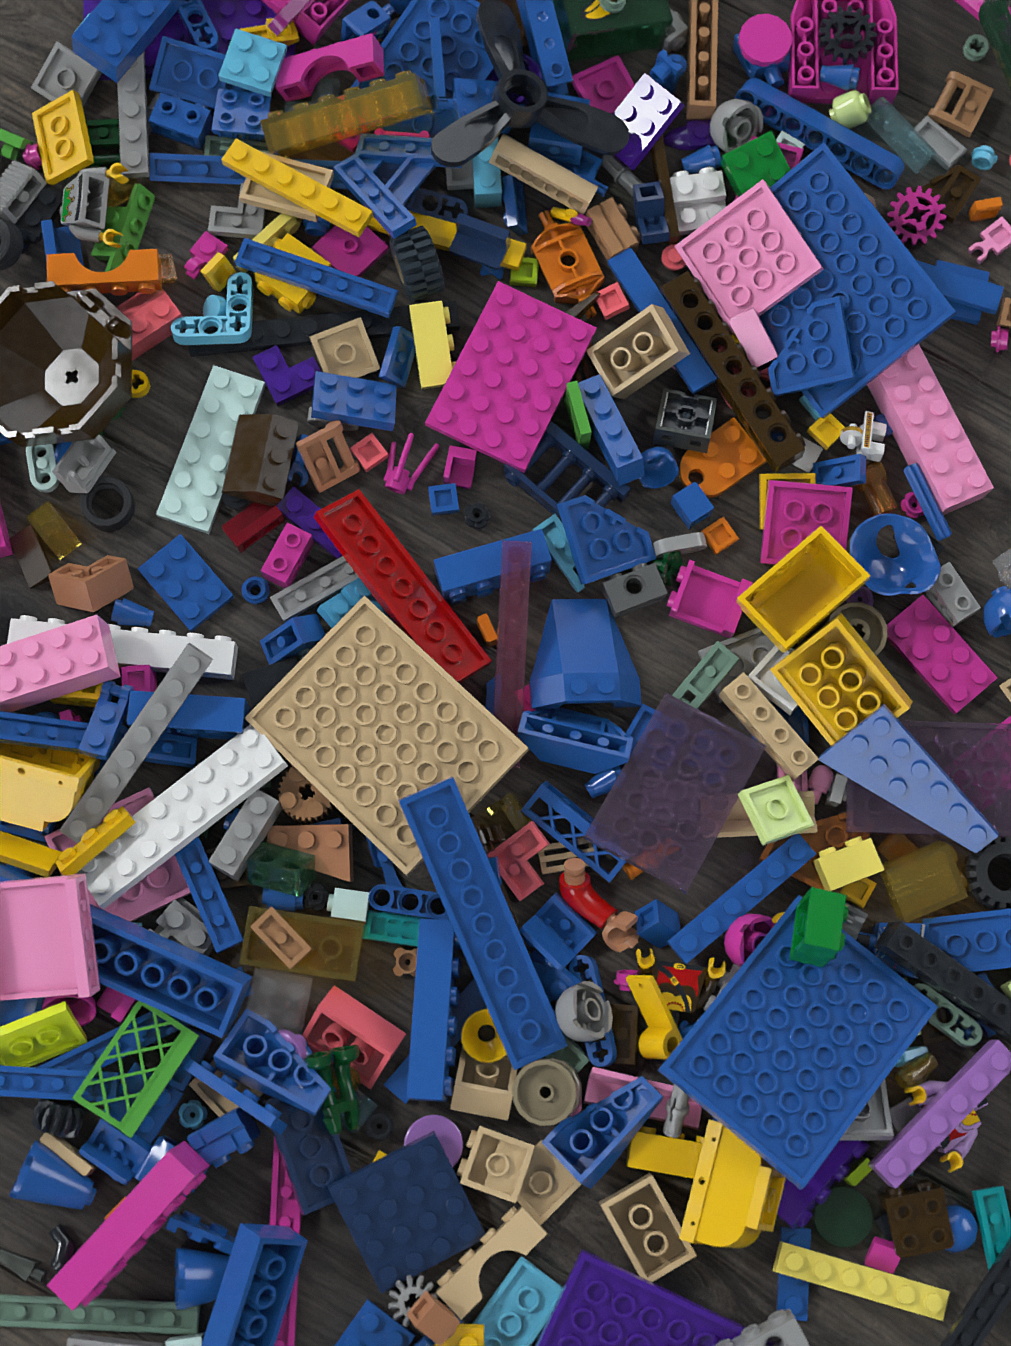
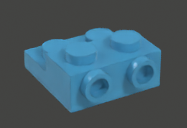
M360 578L344 586L339 594L321 604L317 609V612L327 624L333 628L365 596L390 619Z

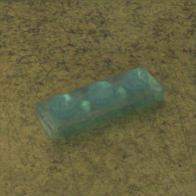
M884 96L879 97L872 105L871 113L868 114L866 122L915 173H919L937 152Z

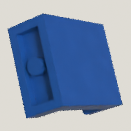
M547 92L548 96L581 102L587 105L590 103V99ZM539 123L531 126L528 148L552 161L580 165L582 146L570 142Z

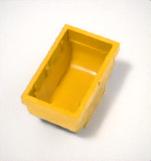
M820 526L738 596L736 602L741 607V610L782 653H785L796 643L799 644L827 620L845 600L869 580L870 575Z
M0 743V820L38 831H43L50 822L63 820L76 807L92 784L94 773L98 769L101 759L75 752L45 750L43 748Z
M710 1119L708 1121L679 1239L695 1244L738 1249L751 1245L758 1238L761 1230L773 1232L786 1177L720 1122ZM701 1178H705L704 1185L700 1183Z

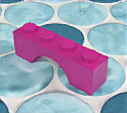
M371 33L319 49H312L298 55L288 56L283 60L275 82V88L286 102H291L311 96L316 84L325 75L334 71H349L354 74L359 82L384 76L383 48Z

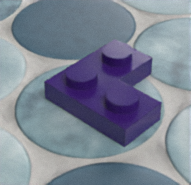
M277 345L253 356V360L277 406L313 390L316 371L321 372L314 357L288 368Z

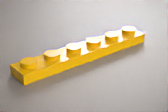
M238 139L234 140L221 159L224 166L357 237L361 236L374 217L372 210Z

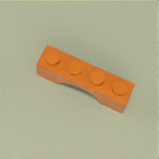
M157 249L129 250L126 259L117 268L107 272H95L85 268L78 261L75 253L47 254V282L53 281L65 292L95 288L100 293H111L119 296L125 295L127 292L152 294L155 291L162 290L161 258Z

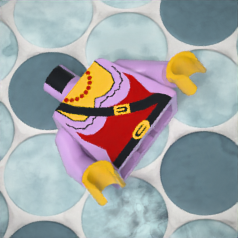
M929 1080L918 1086L906 1088L904 1090L905 1093L911 1092L914 1097L913 1101L909 1102V1105H916L918 1111H920L948 1082ZM986 1097L936 1147L938 1152L946 1153L949 1151V1153L941 1156L939 1159L941 1163L949 1160L951 1168L948 1170L949 1173L962 1167V1159L967 1155L978 1135L977 1128L981 1125V1121L975 1111L988 1105Z

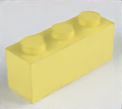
M442 301L409 305L421 390L442 387L445 385L456 364V361L451 362L450 351H454L452 334L447 335L446 324L450 323L448 307H443Z

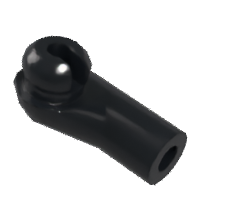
M61 1224L48 1233L57 1245L54 1258L51 1259V1266L57 1272L74 1256L76 1248L75 1243Z

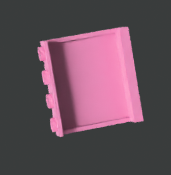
M86 874L0 882V1001L78 994V997L82 998L90 997L100 991Z

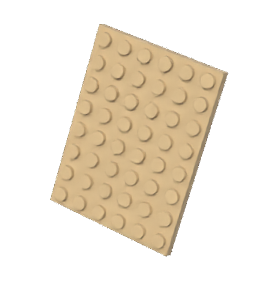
M365 596L245 717L261 735L264 734L274 748L407 876L423 861V858L398 800L449 777H453L469 813L529 750L525 744Z

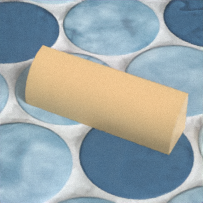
M505 134L500 138L489 160V163L581 214L585 213L598 186Z

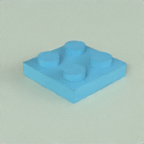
M235 28L219 73V81L271 97L287 51V45Z

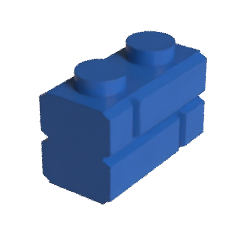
M236 1107L195 1130L187 1136V1140L191 1147L209 1165L213 1163L215 1168L231 1159L230 1153L238 1150L239 1154H242L254 1147L253 1141L260 1136V1130L249 1113L240 1107Z

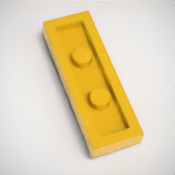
M123 806L118 810L110 811L98 827L89 829L84 833L79 843L73 848L65 849L55 862L58 869L64 876L76 874L135 824V820Z

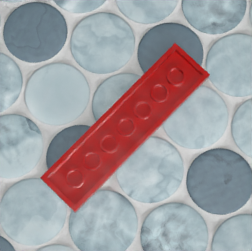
M360 489L316 511L313 518L394 624L452 678L461 683L489 666L492 660Z

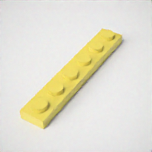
M782 1241L779 1242L772 1270L941 1321L944 1318L950 1291Z

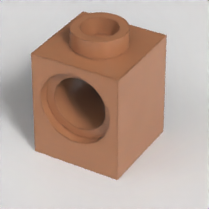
M426 1290L406 1314L417 1329L439 1346H442L454 1334L456 1327L460 1324L454 1313Z

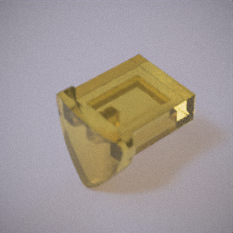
M508 793L485 809L489 817L503 810L516 831H519L532 821L521 812L523 806L514 793Z

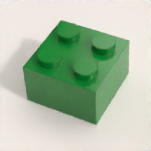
M772 131L722 155L721 165L738 198L762 179L770 188L791 170Z
M814 887L809 889L796 905L789 960L824 967L831 959H834L839 951H842L845 943V934L841 933L842 924L846 922L849 907L845 905V894Z

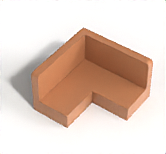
M109 555L89 566L68 563L48 574L58 605L89 612L99 610L134 588L127 560Z

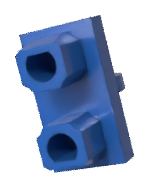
M663 49L658 53L655 66L650 71V76L673 95L676 92L680 76L686 71V60L678 54L668 56L667 52Z

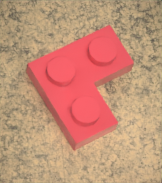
M534 821L529 822L496 847L495 851L487 854V857L498 856L500 875L519 901L525 899L544 884L528 862L530 858L550 844Z

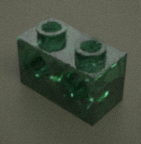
M262 841L247 859V883L301 897L315 879V855Z

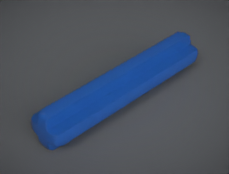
M914 463L904 469V473L936 539L941 541L952 535V532L919 464Z

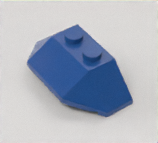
M564 708L523 711L517 736L540 761L593 774L627 763L633 742V737L625 734L621 728L609 719Z

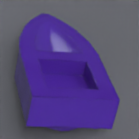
M711 119L687 121L685 126L677 127L663 136L664 144L679 150H700L707 145H710V147L715 146L716 144L710 134Z

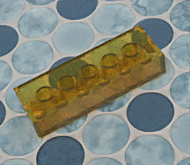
M403 71L395 75L396 79L393 80L377 79L369 83L370 87L364 89L351 87L343 91L344 95L335 98L334 95H326L318 98V103L309 105L307 102L294 105L293 111L283 113V110L267 114V119L260 120L268 151L271 154L285 158L351 138L361 133L374 131L377 128L387 127L433 113L426 82L416 73L411 74V71Z

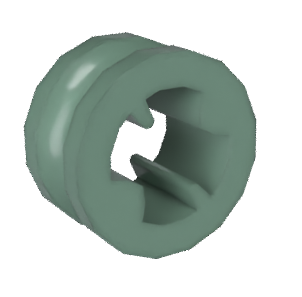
M972 35L967 39L963 47V53L968 60H982L989 49V43L982 35ZM973 44L981 47L979 53H976L975 49H970Z

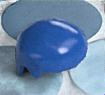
M654 447L646 449L641 454L645 476L639 478L644 487L657 489L665 487L675 480L679 469L673 454L668 449Z
M959 1205L947 1206L954 1245L952 1248L945 1250L951 1253L964 1252L975 1242L978 1232L977 1223L969 1210Z

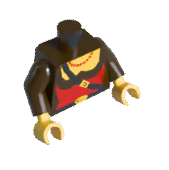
M640 949L636 951L638 961L637 975L654 976L678 1029L681 1012L692 1014L695 1010L702 1009L711 994H714L720 977L725 974L726 962L723 961L722 967L715 968L713 967V957L709 959L707 972V967L655 960L652 949H650V955L646 958L641 957Z

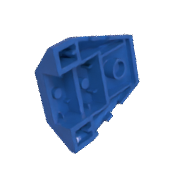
M552 599L529 681L531 710L559 709L562 704L613 703V708L641 707L640 679L607 599Z

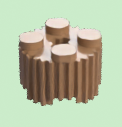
M291 767L289 772H286L287 776L282 777L283 782H279L281 788H278L280 793L278 794L279 802L283 810L294 821L297 820L299 823L303 821L305 824L310 822L312 824L314 820L319 822V818L325 819L324 815L328 816L329 811L333 812L332 806L334 805L295 767ZM311 788L315 795L313 798L308 797V800H304L301 794L302 791Z

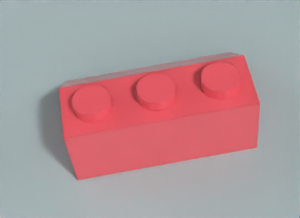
M163 289L152 294L137 293L116 307L132 321V361L171 336L172 322L182 317L178 308Z
M334 985L317 1007L302 1036L314 1052L329 1051L331 1048L358 1045L360 1054L359 1058L350 1064L351 1077L371 1090L403 1041L406 1033Z

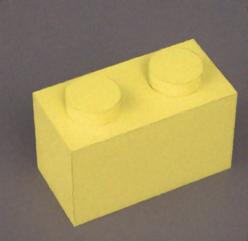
M861 836L846 841V848L836 851L833 846L818 852L820 858L814 860L813 863L825 890H836L884 870L871 838L863 841Z

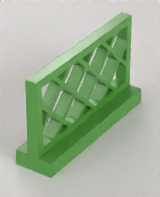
M138 1000L72 1099L132 1138L200 1035L163 1011ZM142 1006L153 1012L155 1025L137 1027L135 1016ZM157 1015L167 1022L158 1024ZM133 1021L134 1029L126 1031L130 1023ZM171 1024L181 1031L174 1042L162 1044L159 1027ZM155 1028L158 1045L141 1049L138 1031ZM135 1032L138 1050L121 1053L119 1047L120 1038L124 1034ZM171 1046L164 1056L163 1047ZM116 1047L117 1054L109 1056L113 1048ZM159 1049L161 1055L160 1064L158 1067L145 1070L142 1052ZM138 1053L141 1071L124 1074L121 1057ZM118 1057L121 1075L104 1079L101 1066L105 1060ZM154 1071V1073L147 1082L146 1073ZM98 1072L100 1080L92 1081ZM142 1074L144 1088L140 1093L128 1095L125 1077ZM121 1078L124 1096L107 1100L104 1082ZM100 1083L104 1101L91 1103L82 1097L88 1085ZM137 1097L130 1107L129 1098ZM125 1099L127 1113L120 1122L110 1116L108 1103ZM104 1104L106 1112L98 1108L96 1105Z

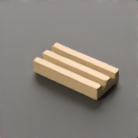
M589 837L577 839L578 846L585 844L589 846V849H583V852L594 851L592 839ZM560 842L549 844L538 852L542 875L565 871L564 865L547 867L546 862L577 856L572 852L545 856V851L566 848Z
M44 1133L40 1138L42 1144L83 1176L92 1174L97 1168L96 1165L89 1163L85 1157L80 1155L79 1150L65 1139L48 1133Z

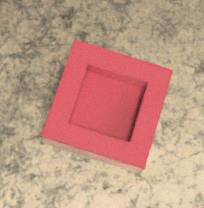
M618 282L598 291L601 295L596 302L605 320L630 309Z
M373 433L350 448L351 453L366 472L389 457Z

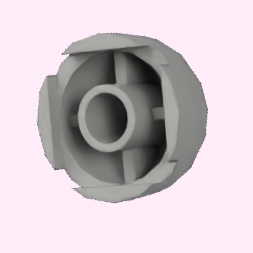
M732 99L723 102L712 115L710 122V134L714 143L724 152L728 153L750 142L751 136H756L757 131L760 133L762 131L763 115L761 109L749 101Z
M583 981L563 991L556 1003V1018L559 1027L572 1040L591 1042L604 1037L603 1035L609 1032L612 1027L613 1017L609 1001H603L600 993H603L602 989L593 982Z

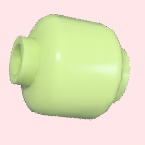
M852 90L834 98L833 108L829 110L833 121L850 129L867 121L868 114L871 113V106L865 93L861 94L857 90Z

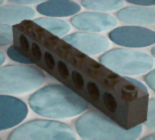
M687 271L661 286L660 292L716 376L715 383L774 474L801 459L805 452L804 447L806 446L803 437L799 432L794 433L789 425L791 424L789 416L784 410L780 411L775 404L776 398L769 387L765 388L763 386L758 369L754 365L750 366L746 360L747 354L740 343L736 344L734 342L729 325L725 321L721 322L717 316L718 310L711 299L707 300L703 295V287L696 277L692 278ZM687 301H692L697 306L695 308H687L683 304ZM707 323L711 326V329L701 330L698 325ZM722 345L726 350L719 353L715 352L712 347ZM736 367L740 370V373L732 375L726 369ZM744 389H751L752 391H754L755 395L752 397H746L741 393V391ZM758 411H765L770 417L765 420L759 419L756 413ZM779 433L785 440L775 442L771 439L770 435Z

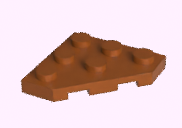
M850 811L817 820L816 833L800 834L816 855L790 877L810 888L814 887L825 890L813 863L814 860L820 858L818 852L833 846L836 851L846 848V841L859 836L864 841L868 839L874 827V824ZM792 836L766 844L759 860L763 861ZM842 887L831 892L840 893Z

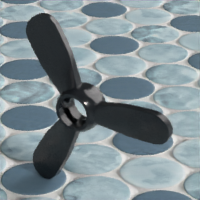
M499 0L482 1L476 11V21L485 50L499 81L493 90L491 103L459 118L435 135L431 142V155L434 160L446 167L462 166L486 149L507 126L522 129L528 128L535 123L541 124L570 142L603 155L620 153L629 140V129L625 122L619 117L593 106L548 96L545 83L540 77L529 70H525L522 42L511 9ZM506 94H519L526 98L531 106H518Z

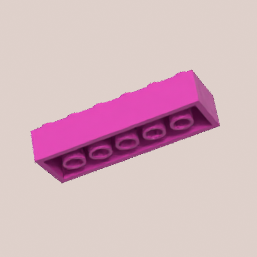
M186 1141L169 1150L47 1286L72 1311L81 1304L84 1307L88 1306L93 1299L95 1300L107 1288L106 1284L127 1266L126 1262L146 1245V1240L166 1223L167 1220L165 1218L173 1211L175 1212L186 1201L187 1198L183 1194L187 1196L205 1180L207 1176L203 1172L210 1165Z

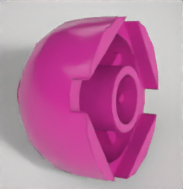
M745 914L737 918L730 925L725 934L724 946L732 963L738 967L744 964L775 925L771 920L772 918L761 914Z

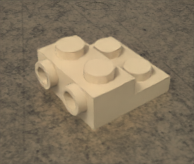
M479 1126L478 1131H471L466 1147L472 1148L468 1160L462 1158L456 1175L462 1177L460 1183L516 1203L535 1146Z

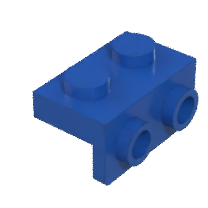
M101 1118L89 1140L80 1148L79 1154L85 1157L89 1163L98 1166L108 1173L115 1181L127 1185L134 1178L153 1146L136 1134L130 1138Z

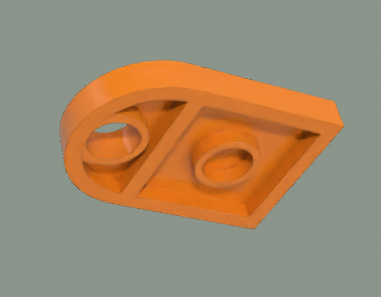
M734 417L711 433L707 453L687 450L679 466V477L685 488L692 484L688 479V475L692 472L700 473L703 476V482L698 484L707 498H714L765 464L766 460Z

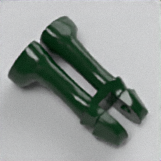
M358 1045L335 1047L329 1049V1051H319L305 1057L307 1067L315 1070L331 1088V1092L321 1106L324 1114L323 1121L331 1135L341 1133L339 1113L344 1112L345 1122L350 1131L359 1128V1100L356 1099L350 1072L351 1062L359 1058L360 1050ZM331 1063H333L340 1099L335 1097L330 1070Z

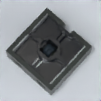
M664 388L653 443L707 453L717 398L696 394L695 397L685 396L686 392Z

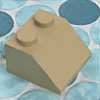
M462 1046L450 1109L508 1121L513 1098L512 1088L517 1074V1069H513L508 1056L506 1055L502 1059L491 1063L479 1062L469 1056Z

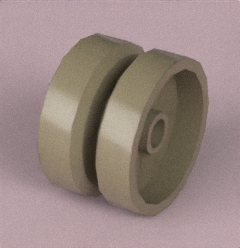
M850 602L838 607L823 624V626L842 613L876 656L883 650L888 638L887 624L882 614L873 606L862 602Z
M555 1057L541 1058L524 1066L517 1074L512 1088L513 1102L518 1112L528 1122L539 1126L554 1125L569 1117L578 1107L582 1096L581 1080L576 1070L566 1061ZM545 1087H549V1088H550V1090H551V1095H550V1096H549V1094L544 1095L543 1089H544Z

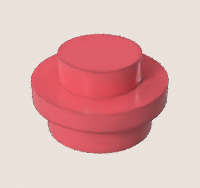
M677 244L667 246L662 252V263L671 271H678L686 266V263L675 248Z

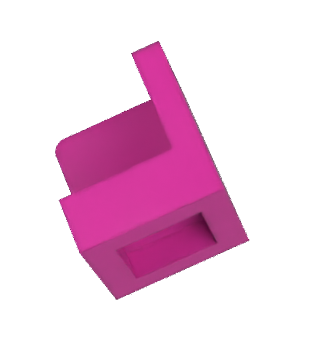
M449 446L443 476L444 484L455 483L456 487L471 488L477 460V450Z
M150 665L121 667L122 686L125 684L133 686L134 691H156L157 673Z
M107 986L98 1000L97 1006L111 1014L112 1018L123 1023L138 1000Z

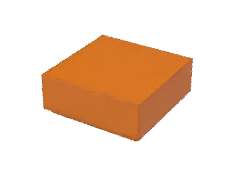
M1001 197L975 201L968 212L970 221L996 217L1003 206Z
M724 516L701 531L704 533L706 543L715 556L739 540V537Z
M487 613L478 616L477 625L486 646L491 647L498 644V637Z

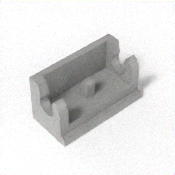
M100 435L94 440L72 442L52 472L69 492L89 493L116 454V451Z

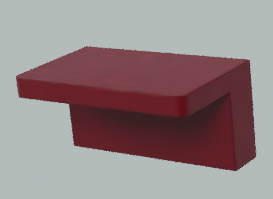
M254 502L222 525V530L238 551L242 553L285 522L277 506L270 507Z

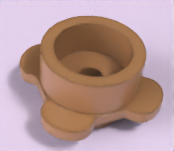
M397 948L394 952L396 957V966L393 968L394 974L397 976L411 974L415 977L417 948H414L412 951ZM407 959L411 962L409 965L405 964Z

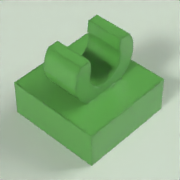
M0 129V140L6 142L0 154L4 157L17 161L20 149L25 150L27 144H33L28 139Z

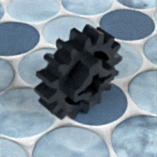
M852 5L848 6L847 11H843L841 6H839L836 14L829 11L827 19H822L821 28H819L818 37L821 38L819 47H826L824 51L825 56L833 55L832 62H836L838 58H841L843 65H846L848 59H851L856 64L858 56L865 59L868 51L872 52L877 33L874 32L876 24L869 23L870 14L864 17L861 15L862 8L853 12ZM831 29L833 30V32H832V34L834 35V38H833V39H831V36H830V30H831ZM862 31L864 33V41H862V36L860 34Z

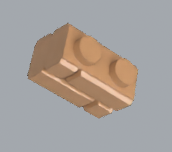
M610 198L585 212V216L592 219V224L587 226L607 261L630 247L634 253L638 251L639 241L641 240L640 234L635 226L630 227L626 220L627 213L622 204L617 205L614 199Z

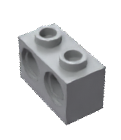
M950 562L941 567L936 582L929 590L925 591L935 608L952 627L971 617L981 608Z

